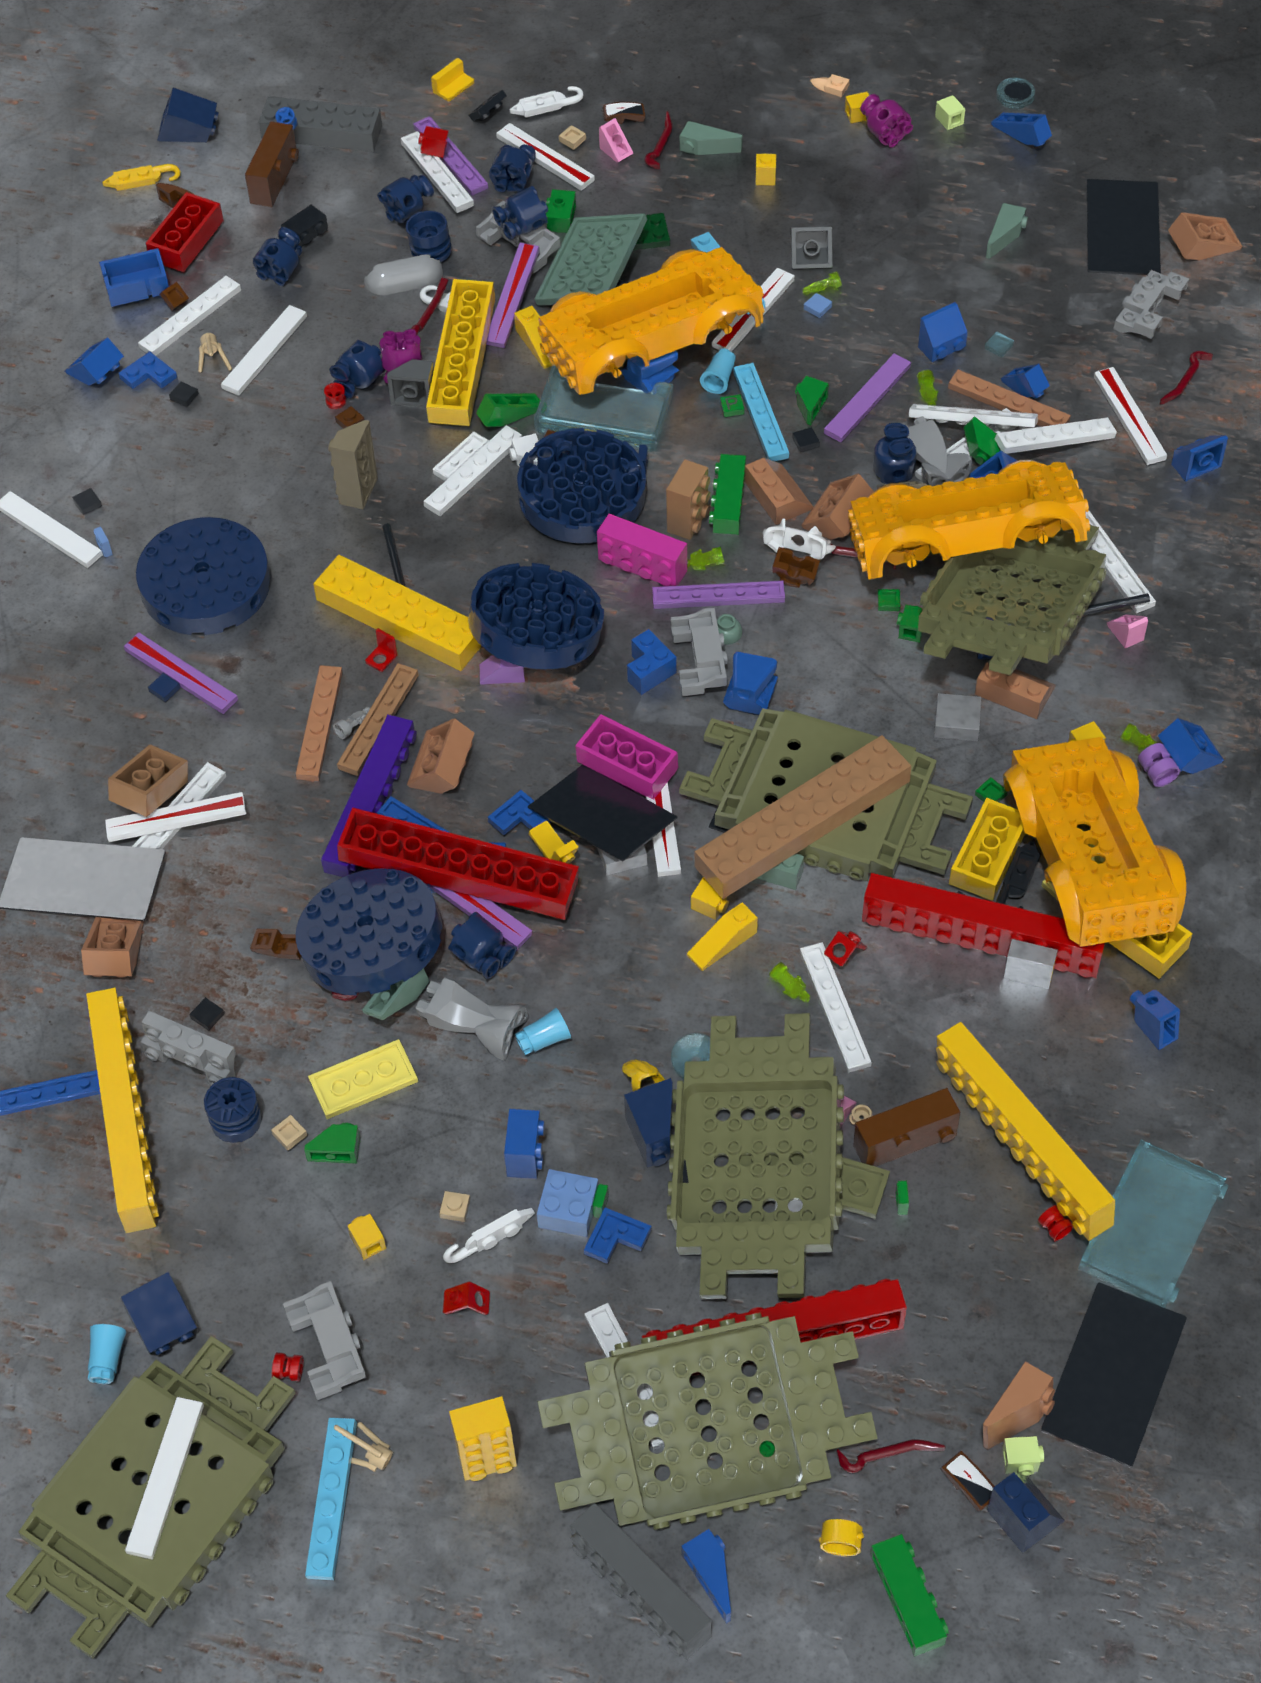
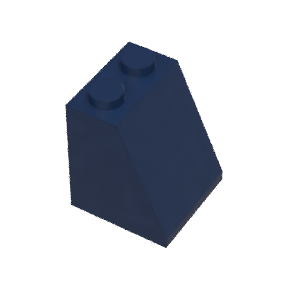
M173 87L163 112L157 140L161 142L207 143L209 135L213 136L216 125L213 122L216 123L219 114L216 111L217 103Z
M671 1078L624 1094L625 1119L647 1168L661 1166L670 1159L671 1116L673 1112V1082Z
M169 1272L121 1296L120 1300L149 1354L154 1351L157 1356L170 1349L168 1343L176 1339L181 1343L194 1336L192 1331L197 1327Z
M1013 1472L992 1489L987 1511L1022 1553L1065 1521L1030 1478Z

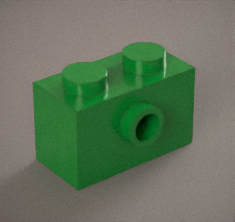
M552 189L551 197H547L546 202L548 212H546L548 219L547 229L551 232L567 233L575 215L576 191Z

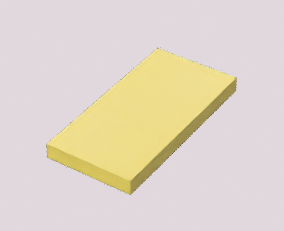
M399 1039L308 1076L326 1119L418 1082L415 1071Z

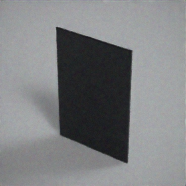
M583 764L528 805L529 809L622 862L677 819V816Z

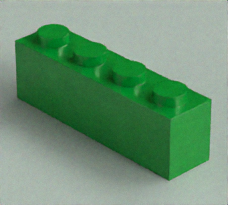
M721 454L720 463L716 462L715 475H718V479L714 478L713 491H716V495H712L711 508H714V511H710L709 524H713V533L739 535L745 482V455Z
M900 1534L871 1545L870 1556L914 1657L944 1646L949 1630L944 1618L939 1619L935 1610L937 1602L933 1593H928L924 1585L926 1578L920 1566L916 1567L914 1563L915 1553L909 1541L905 1542L903 1535Z

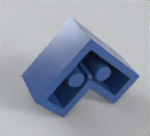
M650 629L631 640L632 657L635 660L627 665L628 682L640 695L677 673L676 656Z
M509 1109L504 1150L507 1177L537 1179L538 1170L543 1169L542 1143L538 1142L539 1135L544 1136L545 1121L540 1120V1111Z

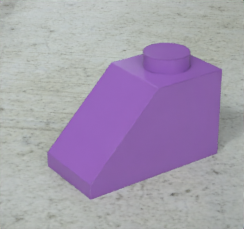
M494 655L480 664V685L525 682L524 667L498 659Z

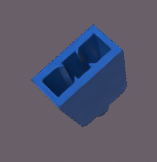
M1140 990L1135 991L1129 999L1135 1005L1134 1020L1154 1046L1160 1050L1177 1040L1179 1037L1180 1009L1157 990H1152L1145 995Z

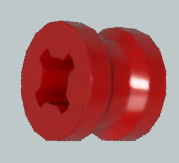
M330 383L324 388L326 405L331 409H340L346 404L345 390L342 384Z

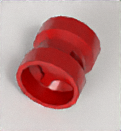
M1057 1205L1047 1209L1038 1218L1041 1226L1049 1230V1236L1054 1242L1067 1236L1074 1228L1071 1221L1065 1219L1060 1213Z
M276 1352L272 1365V1377L274 1376L277 1379L286 1377L290 1381L299 1382L303 1373L304 1357L302 1355L289 1357L285 1353Z

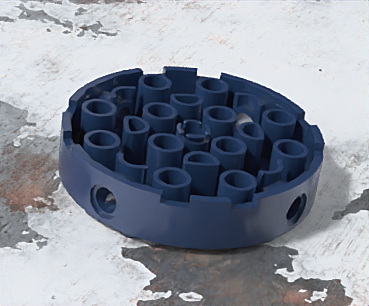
M585 428L558 431L536 442L535 447L523 456L517 475L518 501L525 518L543 534L564 542L594 543L597 542V531L608 514L633 523L638 518L644 507L646 497L645 467L637 451L626 441L622 442L614 438V434L598 429L597 432L585 431ZM537 458V465H534V460Z
M215 517L193 518L164 529L145 546L136 567L138 588L148 614L163 627L187 635H192V633L217 634L224 632L223 629L232 625L237 627L244 623L263 605L269 592L271 579L267 555L259 538L248 528L237 522Z
M519 563L497 567L484 574L477 581V585L471 595L468 623L471 633L477 642L493 654L494 657L527 668L558 669L577 664L593 653L600 639L604 620V608L600 604L601 599L596 591L578 576L566 570H562V572L551 570L550 565L531 563V566H520Z
M386 868L369 869L334 881L322 888L311 899L298 920L296 944L311 978L323 988L343 995L356 996L357 992L367 991L370 994H375L391 989L390 985L401 980L405 982L414 977L430 962L440 945V934L443 925L433 894L422 880L401 870Z

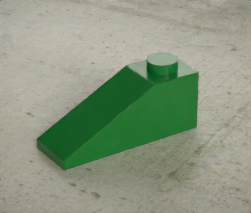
M535 393L485 394L476 414L486 427H503L544 410L545 406Z

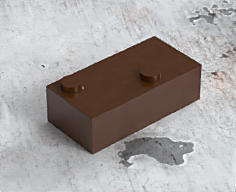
M270 121L245 172L250 204L273 207L294 161L299 156L293 125Z
M944 1088L855 1122L853 1147L862 1163L877 1167L939 1142L946 1143L957 1136L961 1112L948 1088Z

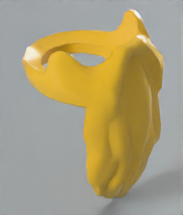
M634 1059L627 1061L622 1066V1072L632 1078V1091L640 1089L641 1080L651 1077L654 1084L665 1080L658 1069L646 1061Z

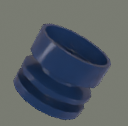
M426 210L418 212L409 218L406 223V232L412 257L430 255V258L440 260V262L447 259L451 254L452 245L446 217L440 212Z
M228 1077L213 1083L207 1090L204 1098V1107L210 1127L216 1137L225 1142L237 1143L251 1138L259 1130L262 1121L261 1110L255 1090L250 1083L242 1078Z

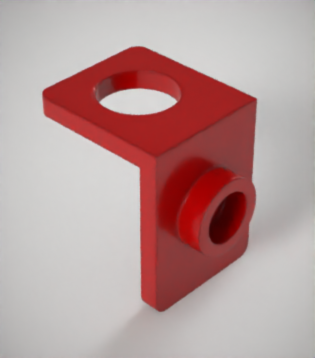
M377 628L375 632L378 646L365 659V663L383 672L398 655L395 638ZM378 655L386 657V661L380 664L375 663L373 660Z
M838 931L824 951V954L839 966H844L855 948L865 950L867 946L861 942L862 938L854 932ZM839 943L843 944L846 948V952L842 957H836L833 952L834 947Z
M470 1281L448 1288L444 1291L443 1313L447 1315L469 1308L480 1314L487 1315L489 1313L490 1291ZM476 1292L482 1296V1306H479L475 1301Z

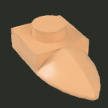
M833 74L830 78L820 77L810 80L817 89L839 97L843 96L849 87L850 79Z

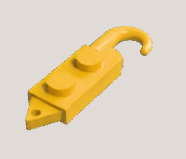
M163 164L153 167L151 165L113 172V175L102 181L105 187L115 188L117 191L153 185L160 180L161 173L175 172V175L169 178V181H174L179 178L181 171L174 164Z

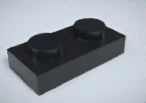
M503 89L490 96L469 114L471 120L475 121L479 118L483 120L490 115L489 111L492 108L495 110L503 104L502 100L507 96Z

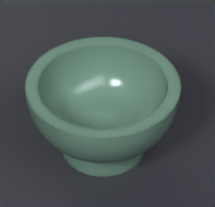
M723 614L717 618L719 634L723 633L724 645L737 642L742 636L740 622L730 614Z

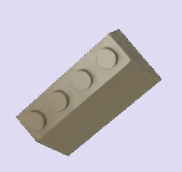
M368 420L337 431L334 439L330 440L328 446L332 457L333 480L336 481V495H338L339 504L364 509L378 479L370 422Z

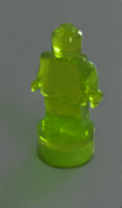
M832 272L828 274L829 278L816 281L804 287L803 294L809 295L811 292H819L825 290L828 286H831L833 289L842 287L838 272Z
M923 370L917 374L918 384L921 386L919 392L928 405L936 406L938 390H935L933 387L935 381L933 372L931 370Z
M721 546L712 548V551L702 553L701 549L691 553L690 560L687 559V568L692 565L694 570H706L705 565L723 564L724 559Z
M1132 723L1128 724L1120 737L1127 743L1132 742L1139 746L1138 750H1144L1150 745L1157 743L1151 738L1150 734H1147V736L1141 734L1137 730L1138 727Z
M783 962L778 963L769 973V977L775 982H780L785 987L784 994L793 999L799 997L803 1002L810 1000V994L804 991L806 984L801 979V976L797 975V978H794L790 974L789 968Z

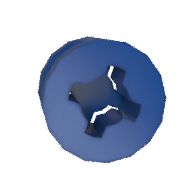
M282 107L276 112L275 117L278 123L293 125V130L297 127V119L291 108Z

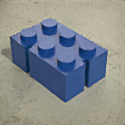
M158 248L99 262L111 307L149 298L148 295L153 297L160 296V293L169 287Z

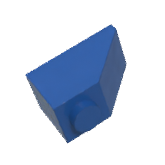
M1040 364L1015 368L1000 378L1005 385L1017 394L1032 397L1033 399L1043 395V390L1050 386Z

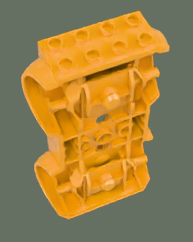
M722 247L707 253L694 249L679 251L671 255L663 263L659 271L650 275L640 277L637 280L622 284L597 295L579 291L569 293L560 298L552 306L549 313L538 317L539 326L537 329L542 341L540 349L544 355L549 357L551 364L558 368L561 377L567 379L571 389L574 388L579 395L591 393L594 391V384L598 375L605 372H611L615 378H617V375L618 377L621 375L622 372L619 367L623 365L626 356L629 359L639 356L643 359L645 367L649 366L650 360L693 343L705 344L709 332L715 329H722L725 334L731 333L732 327L729 324L733 322L736 313L738 316L749 312L755 319L756 327H759L763 323L764 307L762 305L763 290L760 285L753 281L749 274L747 275L742 266L735 262L732 255L727 253Z
M1019 460L1008 464L997 474H988L980 478L970 477L958 482L947 481L936 486L925 485L919 489L903 483H891L879 487L868 498L860 497L850 501L851 509L848 510V518L852 529H850L851 539L854 542L861 570L866 572L868 580L883 577L882 571L885 560L894 565L907 563L908 567H911L912 563L914 567L916 566V561H923L930 551L932 554L941 553L942 559L945 561L953 556L998 548L1011 549L1014 548L1017 537L1025 542L1039 539L1041 544H1043V541L1047 543L1048 537H1054L1061 528L1063 531L1073 529L1075 542L1086 541L1087 532L1090 531L1089 520L1085 515V512L1089 511L1088 501L1084 499L1083 491L1079 489L1078 481L1074 479L1072 469L1069 470L1065 462H1053L1050 465H1046L1033 460Z
M1103 737L1014 750L1012 752L1011 767L1003 774L1004 789L1006 792L1011 790L1025 834L1036 837L1048 864V867L1044 870L1046 883L1052 882L1062 910L1069 939L1082 947L1174 932L1176 925L1181 919L1185 904V869L1181 858L1175 851L1165 846L1154 845L1137 810L1139 780L1132 759L1119 751L1108 749ZM1087 824L1091 829L1083 831L1077 828V826ZM1094 856H1101L1105 859V862L1098 864L1092 858Z

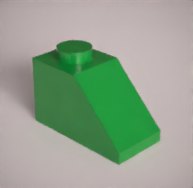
M805 376L802 383L799 382L797 384L795 394L797 395V406L806 424L811 426L828 399L829 383L809 376Z
M975 416L964 426L969 454L978 464L982 465L1001 450L995 441L996 433Z
M351 1123L332 1124L305 1145L304 1151L307 1161L357 1164L360 1143L358 1125Z

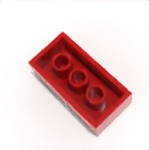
M186 192L145 243L147 251L158 248L164 266L184 272L224 221L220 203Z

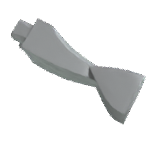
M923 416L916 418L914 426L908 427V438L916 446V459L922 463V470L927 484L936 486L947 481H964L971 471V457L965 453L947 454L943 436L933 419L927 421Z
M446 978L441 983L431 981L426 991L427 995L432 997L431 1001L421 999L416 1006L418 1015L427 1018L430 1026L453 1032L476 1033L488 1051L503 1061L507 1058L514 1028L525 1023L529 1018L528 1012L523 1006L487 1005L455 981Z

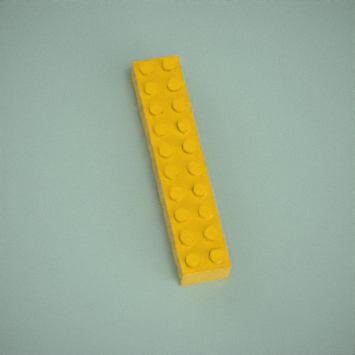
M116 987L86 993L117 1212L126 1233L156 1227L155 1218L159 1217L157 1202L154 1200L156 1191L150 1174L152 1172V1165L147 1154L149 1145L143 1129L146 1126L143 1113L141 1114L140 1108L142 1107V1100L137 1088L139 1080L137 1071L134 1068L136 1060L134 1051L131 1048L133 1040L127 1023L129 1022L128 1010L125 1008L123 996H118Z
M959 1022L937 1036L936 1052L938 1060L936 1063L940 1071L948 1074L955 1089L961 1090L965 1094L968 1104L972 1108L976 1107L980 1112L984 1123L987 1126L991 1125L999 1141L1009 1146L1011 1154L1017 1161L1021 1160L1026 1166L1028 1175L1032 1179H1037L1041 1184L1044 1194L1048 1198L1052 1197L1058 1210L1063 1216L1070 1218L1076 1232L1080 1235L1083 1234L1090 1241L1114 1226L1115 1199L965 1025Z

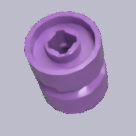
M1162 743L1150 745L1138 756L1139 763L1145 772H1148V777L1156 787L1168 785L1180 774L1179 767L1170 758L1169 752Z

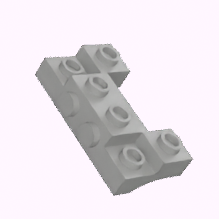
M505 201L500 202L496 206L505 208ZM493 213L476 226L477 237L489 245H492L501 237L509 241L503 232V228L497 225ZM544 226L528 234L516 236L512 241H509L516 247L519 246V243L539 246L540 251L532 271L533 274L547 264V257L561 247L560 237Z
M1151 270L1139 283L1134 284L1131 295L1125 297L1122 304L1124 309L1115 320L1114 330L1122 333H1138L1152 339L1156 327L1160 328L1163 317L1154 314V312L1162 302L1164 294L1179 300L1182 290H1186L1188 287L1189 278L1174 272H1170L1168 276Z
M715 607L704 608L690 615L671 617L673 643L691 641L695 669L679 670L682 696L704 694V688L727 686L724 665L727 664V653L722 651L724 636L723 633L719 634Z
M148 1011L141 1022L145 1036L140 1042L144 1055L147 1058L166 1063L168 1058H174L190 1067L204 1071L207 1082L211 1086L222 1078L236 1077L234 1072L236 1052L233 1046Z
M331 1281L317 1286L303 1296L283 1303L292 1332L313 1325L326 1364L307 1371L317 1400L341 1392L342 1386L366 1378L356 1350L361 1348L356 1333L350 1334L348 1328L352 1326L348 1311L342 1312Z

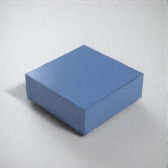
M815 293L804 303V310L818 318H821L832 307V301L818 293Z
M102 528L94 529L93 532L97 545L102 550L104 557L113 555L109 540Z

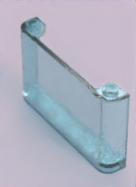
M552 365L534 417V427L537 432L543 435L546 434L547 430L558 432L566 429L585 428V431L597 432L598 429L614 434V438L622 442L626 441L635 450H639V445H647L648 452H652L658 446L674 393V384L658 382L654 385L653 392L645 393L643 390L595 383L593 392L579 395L574 388H570L567 379L561 377L558 368Z
M1140 1140L1112 1196L1115 1199L1114 1226L1090 1240L1081 1259L1079 1269L1143 1300L1166 1308L1169 1301L1174 1303L1180 1289L1176 1287L1177 1281L1215 1201H1217L1218 1197L1223 1199L1229 1185L1225 1184L1227 1178Z

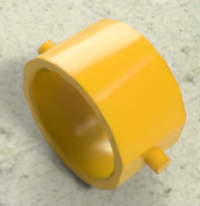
M844 1519L824 1521L822 1523L821 1537H819L821 1542L820 1549L837 1556L858 1555L861 1552V1542L864 1538L862 1533L863 1527L856 1522Z

